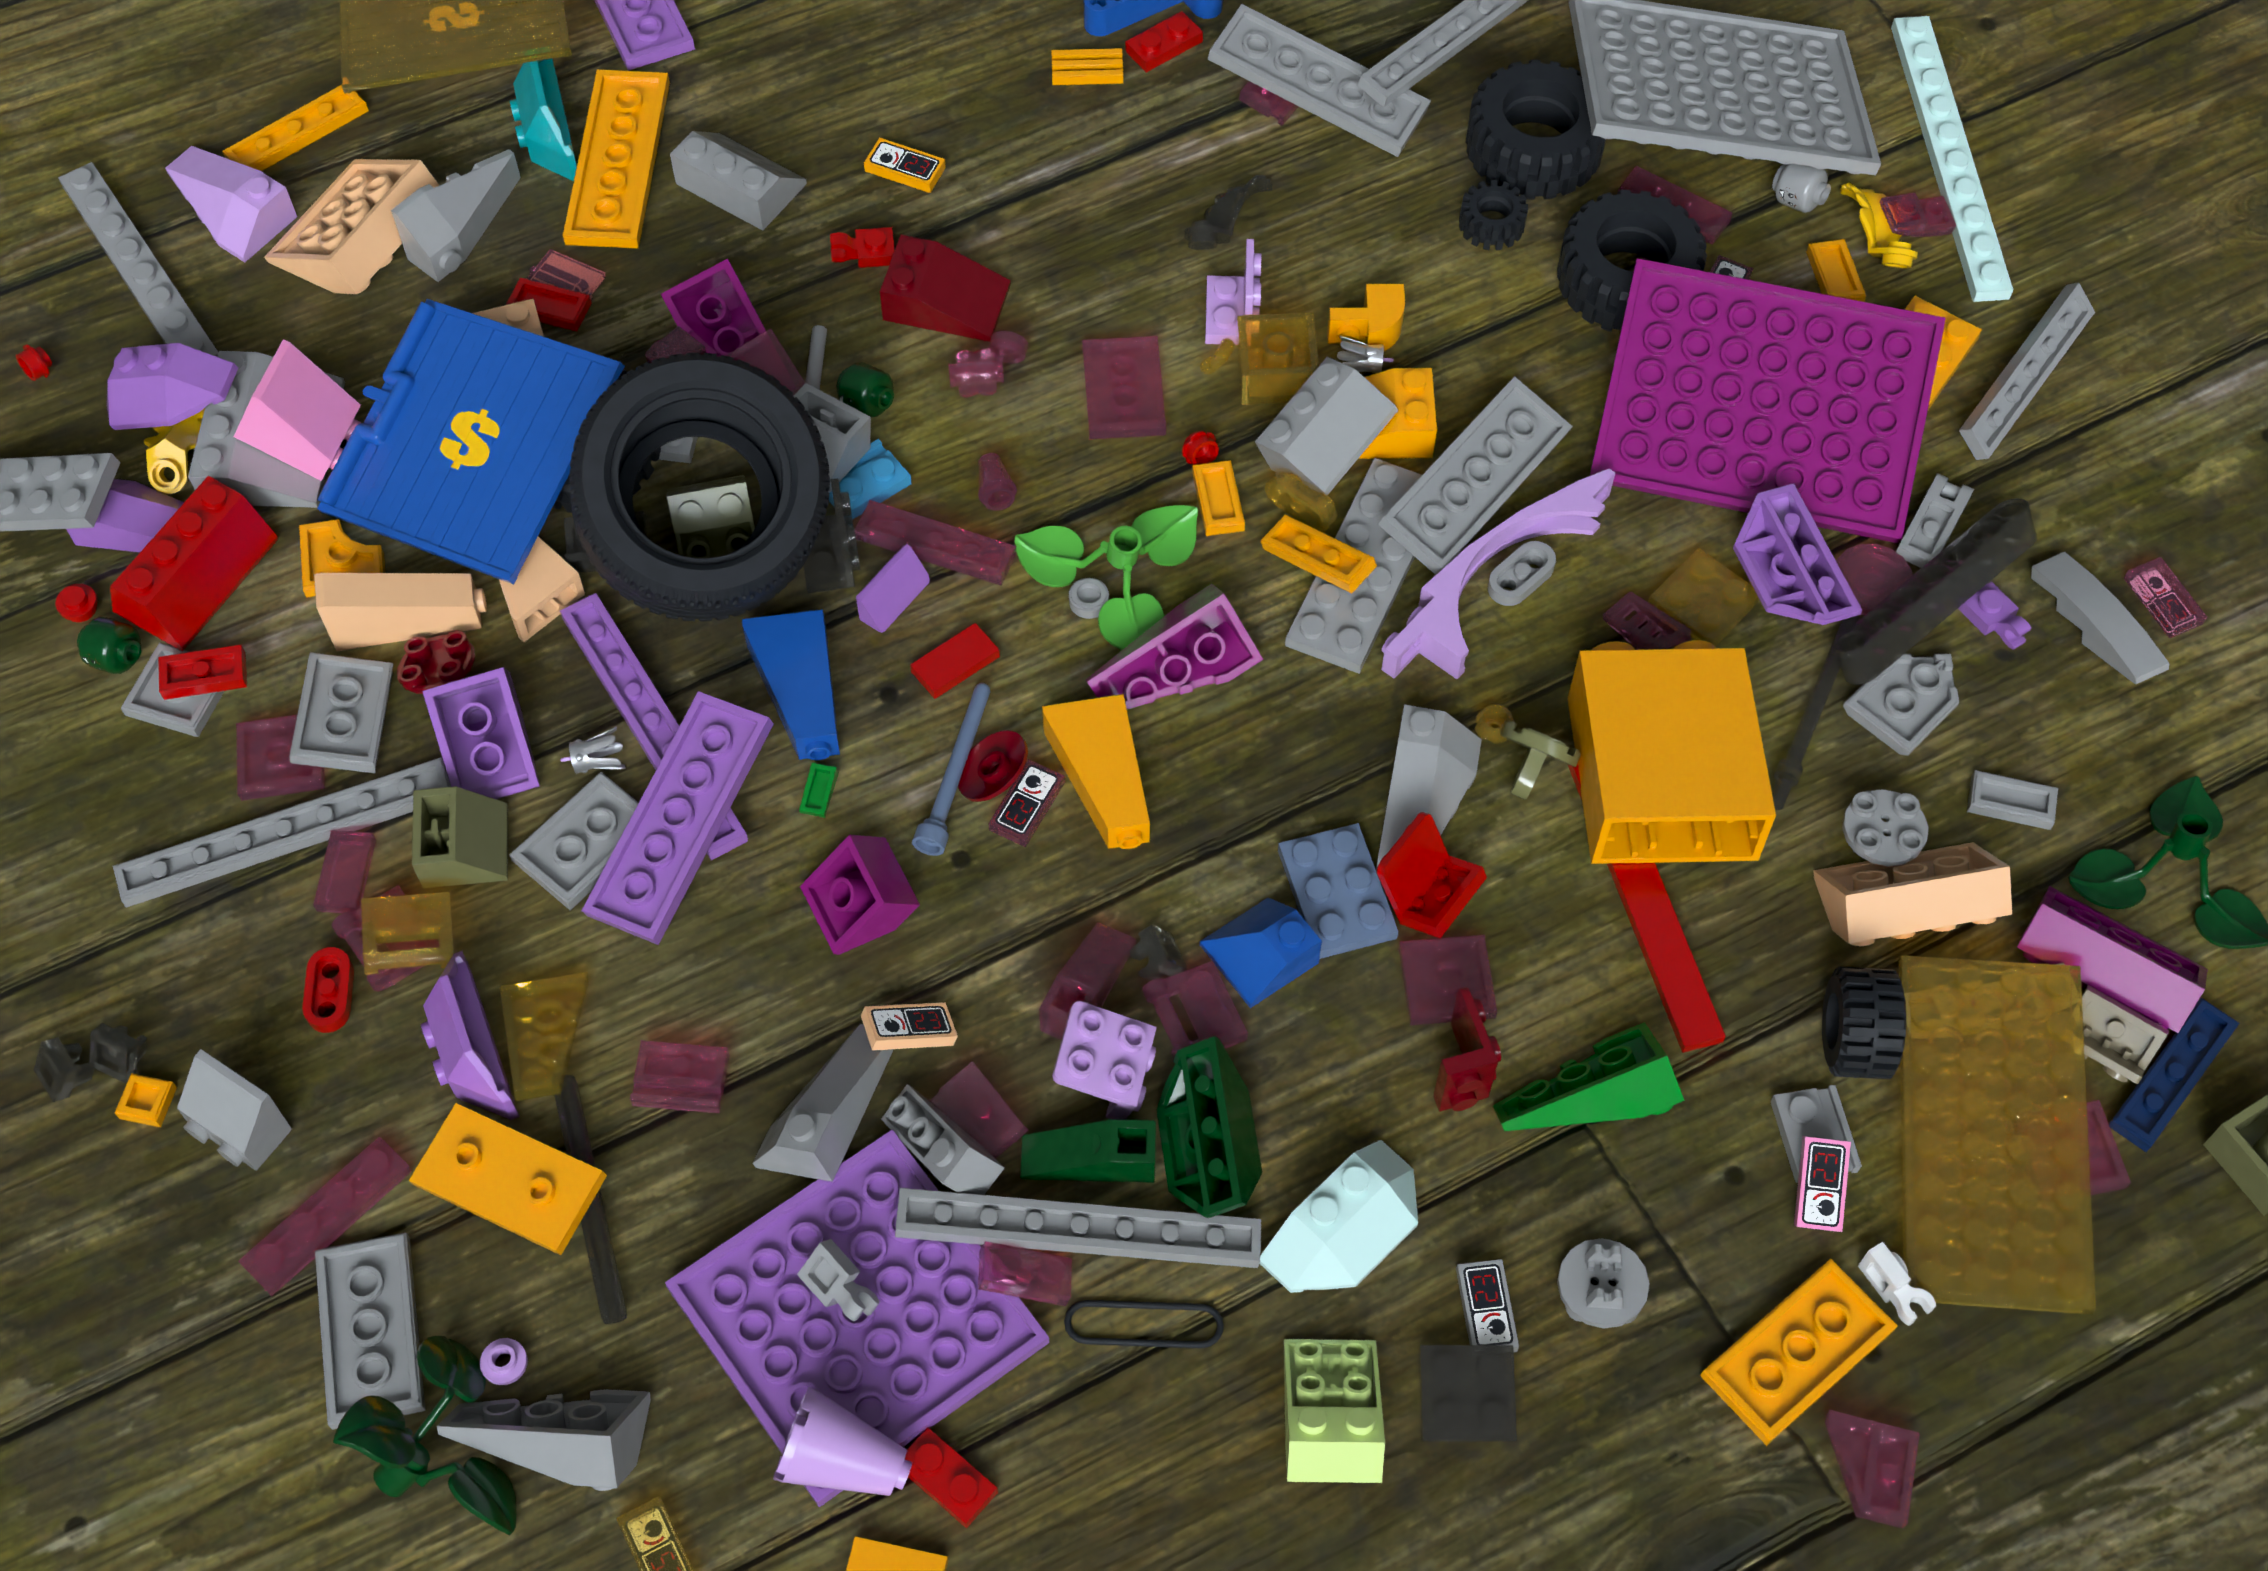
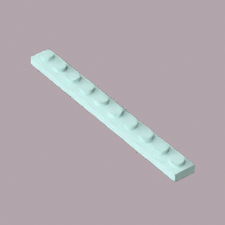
M1929 16L1894 18L1891 30L1972 301L2009 300L2013 287Z

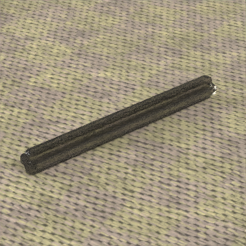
M573 1075L557 1077L553 1080L552 1087L566 1153L595 1167L578 1083ZM599 1189L581 1220L601 1319L606 1325H612L624 1321L627 1318V1311L601 1190Z

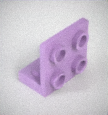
M1246 239L1244 276L1207 275L1205 344L1250 345L1251 330H1259V307L1253 306H1260L1261 301L1260 278H1254V276H1261V253H1254V239Z

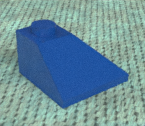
M1266 898L1200 941L1201 948L1249 1008H1252L1319 964L1322 940L1296 909L1271 898Z

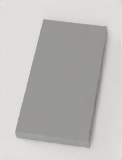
M405 1232L315 1250L328 1426L332 1430L337 1429L348 1409L361 1398L371 1395L380 1396L394 1403L402 1411L403 1415L426 1411L422 1371L417 1361V1351L420 1345L411 1246L408 1234Z

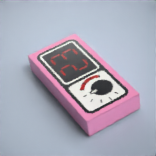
M1808 1136L1802 1137L1794 1226L1842 1232L1851 1142Z

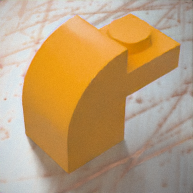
M1366 284L1363 308H1330L1327 330L1328 344H1340L1342 342L1340 339L1341 335L1368 345L1384 344V351L1390 349L1401 335L1405 309L1404 284Z

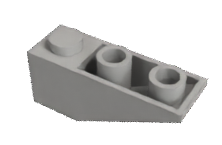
M908 1084L881 1118L942 1184L957 1193L985 1195L1004 1169L980 1143Z

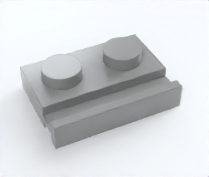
M1830 1085L1826 1089L1817 1090V1088L1773 1096L1771 1100L1772 1109L1796 1183H1798L1803 1136L1851 1142L1848 1172H1851V1174L1858 1173L1862 1165L1836 1085Z

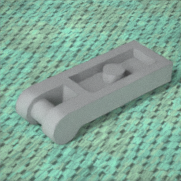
M1937 473L1895 553L1896 557L1929 572H1932L1974 491L1973 488L1964 484L1961 488L1947 482L1949 478Z

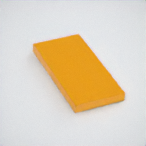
M1829 1259L1703 1370L1700 1376L1767 1446L1893 1333L1898 1325L1832 1259Z

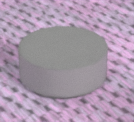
M1095 578L1080 579L1071 586L1069 591L1071 610L1077 616L1086 619L1098 617L1102 606L1109 600L1108 588L1102 581Z

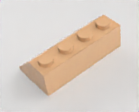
M1974 842L1921 851L1915 859L1904 865L1887 867L1864 861L1813 870L1814 880L1832 931L1848 944L1854 946L1871 945L1875 942V939L1885 937L1906 939L1913 937L1915 932L1929 929L1940 932L1955 929L1957 924L1968 922L1990 924L1996 921V917L2012 915L2010 866Z

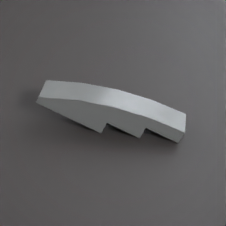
M2062 552L2032 566L2031 579L2057 598L2056 611L2082 630V644L2136 685L2169 670L2168 660L2137 620L2093 574L2066 552Z

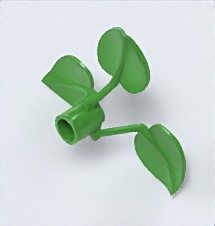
M1173 505L1146 511L1134 520L1131 527L1120 526L1114 529L1110 535L1109 542L1102 541L1100 547L1083 560H1081L1084 553L1082 540L1076 532L1062 526H1046L1028 533L1017 534L1014 540L1015 549L1019 561L1026 572L1037 582L1050 587L1070 585L1075 579L1076 567L1085 568L1102 554L1106 553L1107 560L1112 566L1123 569L1124 599L1112 598L1102 606L1098 616V626L1105 640L1114 647L1123 650L1164 617L1161 605L1152 595L1143 593L1131 598L1132 566L1136 564L1139 554L1144 555L1147 552L1150 559L1161 566H1176L1185 562L1191 556L1196 544L1198 509L1195 506Z

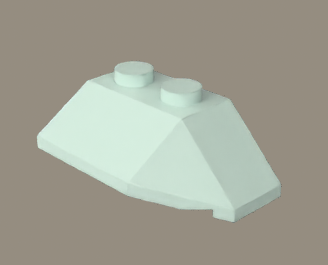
M1382 1140L1354 1152L1290 1214L1260 1255L1259 1264L1290 1293L1303 1292L1304 1290L1356 1287L1418 1226L1414 1169Z

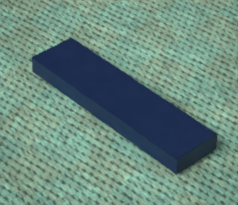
M2201 998L2179 1033L2176 1032L2108 1127L2144 1152H2147L2237 1028L2239 1022Z

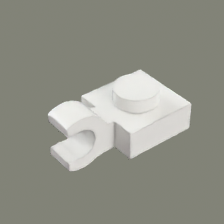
M1883 1242L1868 1250L1858 1267L1884 1302L1888 1303L1891 1301L1903 1323L1910 1326L1917 1319L1915 1312L1910 1308L1911 1302L1921 1305L1927 1314L1933 1311L1936 1307L1933 1296L1924 1289L1913 1288L1908 1284L1911 1281L1908 1269L1897 1253L1890 1252Z

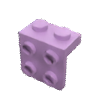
M1082 1001L1075 1002L1068 1014L1052 1075L1053 1080L1057 1084L1110 1101L1106 1118L1125 1120L1132 1111L1138 1112L1142 1106L1146 1093V1086L1142 1084L1145 1072L1150 1070L1155 1057L1156 1047L1152 1046L1157 1027Z

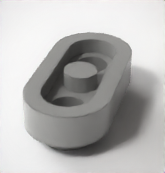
M1530 541L1521 545L1491 572L1488 583L1490 597L1496 603L1504 606H1514L1521 603L1551 577L1556 563L1555 552L1549 545L1539 541ZM1535 564L1540 568H1531L1529 565ZM1503 587H1509V588H1511L1512 590H1511V591L1505 590V589H1503Z

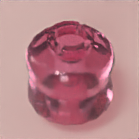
M989 348L980 349L975 352L959 351L955 354L956 364L948 363L951 388L958 386L959 395L963 398L973 397L977 394L992 396L997 392V383H1004L1002 358L994 360L993 350Z

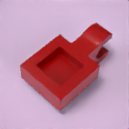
M892 227L856 229L855 238L841 232L830 234L832 262L858 259L859 268L890 265L895 251Z

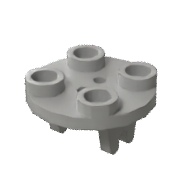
M1883 789L1857 793L1844 813L1842 825L1846 842L1853 849L1854 853L1873 864L1887 867L1904 865L1915 859L1927 842L1929 828L1925 815L1920 809L1919 800L1915 796Z
M1603 1238L1587 1240L1572 1248L1560 1265L1557 1280L1560 1298L1565 1305L1567 1314L1575 1321H1582L1587 1325L1604 1329L1619 1327L1634 1321L1647 1301L1650 1285L1646 1267L1636 1253L1620 1242ZM1595 1280L1598 1285H1592L1590 1281ZM1609 1281H1614L1616 1286H1611Z

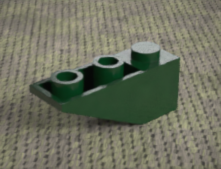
M1111 1119L1022 1135L1020 1178L1022 1180L1155 1183L1156 1121Z

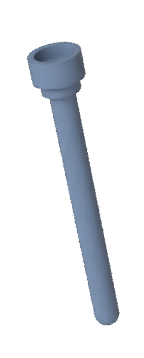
M979 683L974 688L930 817L925 819L916 828L912 845L924 854L932 856L943 854L949 839L945 822L990 695V687L985 683Z

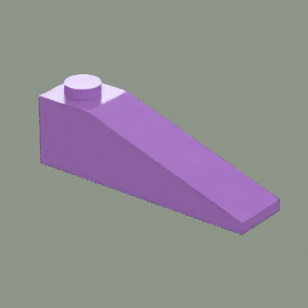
M114 479L94 528H71L66 530L77 546L141 552L184 502L136 481Z

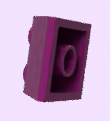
M849 835L800 886L833 954L836 955L845 953L895 931L920 906L885 837Z

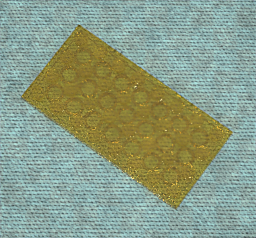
M1901 956L1899 960V979L1903 986L1906 1001V1038L1900 1062L1903 1255L1908 1275L1911 1278L1908 1284L1913 1288H1921L1928 1291L1933 1296L1935 1302L1941 1304L2092 1315L2096 1311L2081 966Z

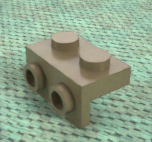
M2088 985L2078 1004L2074 1007L2061 1028L2058 1039L2064 1042L2063 1047L2076 1057L2087 1059L2089 1056L2103 1064V1070L2111 1077L2121 1082H2127L2129 1079L2138 1084L2143 1077L2145 1069L2167 1037L2169 1030Z

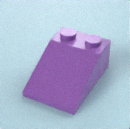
M502 667L422 691L451 787L457 786L493 799H500L540 787L521 707L510 672Z

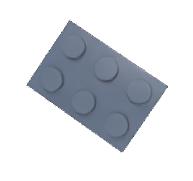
M1359 823L1279 843L1278 853L1299 913L1322 940L1319 959L1397 939L1399 931Z

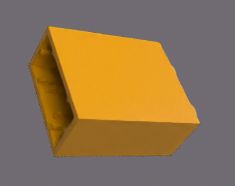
M1693 640L1681 643L1673 649L1635 650L1628 643L1615 641L1600 644L1589 651H1580L1568 695V706L1574 747L1580 750L1582 754L1578 765L1591 864L1759 861L1776 817L1745 648L1717 649L1710 642Z

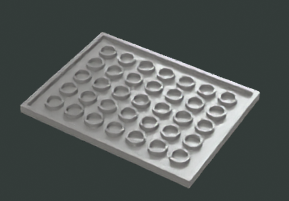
M1569 0L1593 136H1600L1604 139L1635 141L1639 144L1671 146L1675 149L1706 151L1715 155L1741 156L1750 160L1762 159L1786 165L1798 164L1812 166L1816 169H1833L1847 171L1851 174L1876 176L1881 166V161L1843 30L1642 0Z

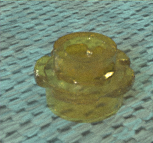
M1498 704L1485 707L1476 716V733L1481 739L1489 740L1495 744L1507 741L1508 739L1499 734L1505 721L1515 722L1511 712L1506 707ZM1491 724H1496V725H1498L1499 727H1498V728H1493V727L1491 726Z

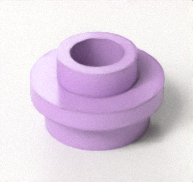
M509 1338L495 1340L482 1352L480 1369L485 1378L493 1384H511L524 1374L528 1363L527 1353L516 1340ZM500 1355H511L507 1365L503 1367L495 1365V1361Z

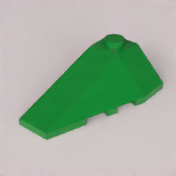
M1643 1022L1601 1040L1592 1046L1595 1054L1580 1063L1573 1059L1566 1061L1560 1065L1561 1071L1555 1078L1550 1081L1543 1079L1535 1080L1493 1105V1108L1504 1131L1643 1118L1651 1114H1663L1672 1109L1675 1104L1685 1100L1667 1054L1646 1023Z

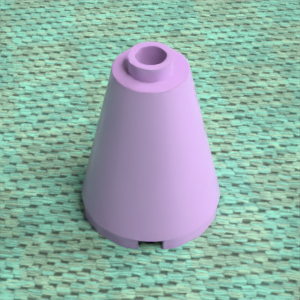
M808 1387L789 1432L783 1456H780L773 1479L782 1483L890 1496L894 1487L903 1489L912 1462L905 1460L907 1452L905 1448L818 1390Z

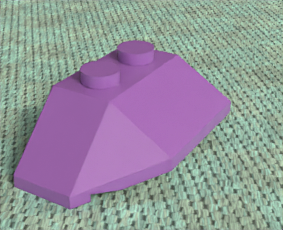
M181 343L122 348L114 360V367L107 383L109 425L114 430L177 424L199 413L211 402L215 405L224 401L239 367L232 362Z
M1794 483L1757 493L1733 549L1765 611L1821 625L1861 615V606Z
M460 951L453 954L425 1001L423 1007L428 1021L422 1023L421 1028L428 1047L436 1046L440 1059L432 1062L440 1085L449 1083L456 1098L512 1120L518 1118L519 1114L472 971L463 952Z

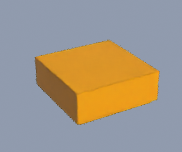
M131 1073L115 1114L122 1120L161 1128L177 1087L172 1081Z

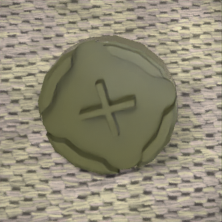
M1508 720L1507 722L1505 721L1499 735L1528 748L1512 784L1510 794L1524 800L1527 799L1546 756L1573 767L1577 766L1582 755L1580 750L1571 748L1567 754L1569 747L1565 746V743L1530 728L1528 730L1518 728L1515 732L1517 723Z

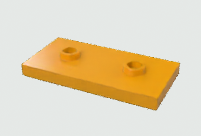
M455 1103L409 1181L416 1187L562 1255L607 1175L596 1167Z

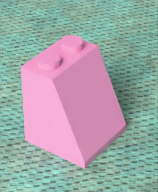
M283 339L253 393L234 437L322 481L328 468L333 469L343 451V448L340 447L343 439L348 441L355 426L361 423L354 419L361 404L293 344Z

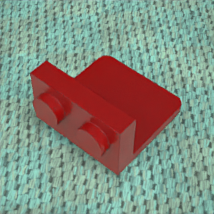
M1420 812L1413 822L1406 827L1404 833L1390 851L1383 856L1377 867V875L1399 923L1440 939L1487 879L1482 866L1449 856L1432 815L1425 812Z

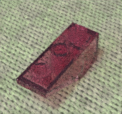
M1098 922L1061 969L1039 1008L1040 1031L1062 1040L1070 1008L1075 1002L1082 1001L1101 1008L1136 944V938Z

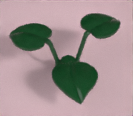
M2198 776L2173 785L2164 791L2152 804L2149 818L2153 828L2160 834L2170 837L2164 840L2162 847L2141 869L2135 871L2131 859L2121 852L2112 849H2098L2084 855L2068 876L2071 886L2091 903L2108 909H2126L2137 905L2144 899L2146 888L2139 878L2145 877L2168 851H2171L2180 860H2191L2197 857L2199 858L2200 898L2205 903L2199 906L2194 914V922L2199 933L2212 944L2228 949H2246L2268 945V923L2261 911L2249 898L2231 889H2221L2214 894L2213 898L2209 894L2208 857L2210 850L2205 845L2207 842L2218 837L2223 827V819L2218 807L2206 793Z
M445 1336L428 1337L418 1348V1366L432 1384L444 1388L445 1392L413 1437L412 1430L405 1427V1418L402 1411L389 1400L371 1395L358 1400L344 1414L336 1430L333 1443L353 1448L380 1463L374 1470V1481L383 1493L391 1497L402 1496L415 1482L419 1486L424 1487L433 1479L446 1474H452L449 1477L448 1486L456 1500L472 1514L510 1536L516 1528V1496L512 1483L500 1468L485 1459L471 1457L464 1463V1466L458 1462H452L429 1472L427 1471L430 1455L427 1449L419 1442L449 1404L454 1394L466 1402H474L483 1394L486 1385V1378L480 1369V1362L468 1348L455 1340L447 1339Z

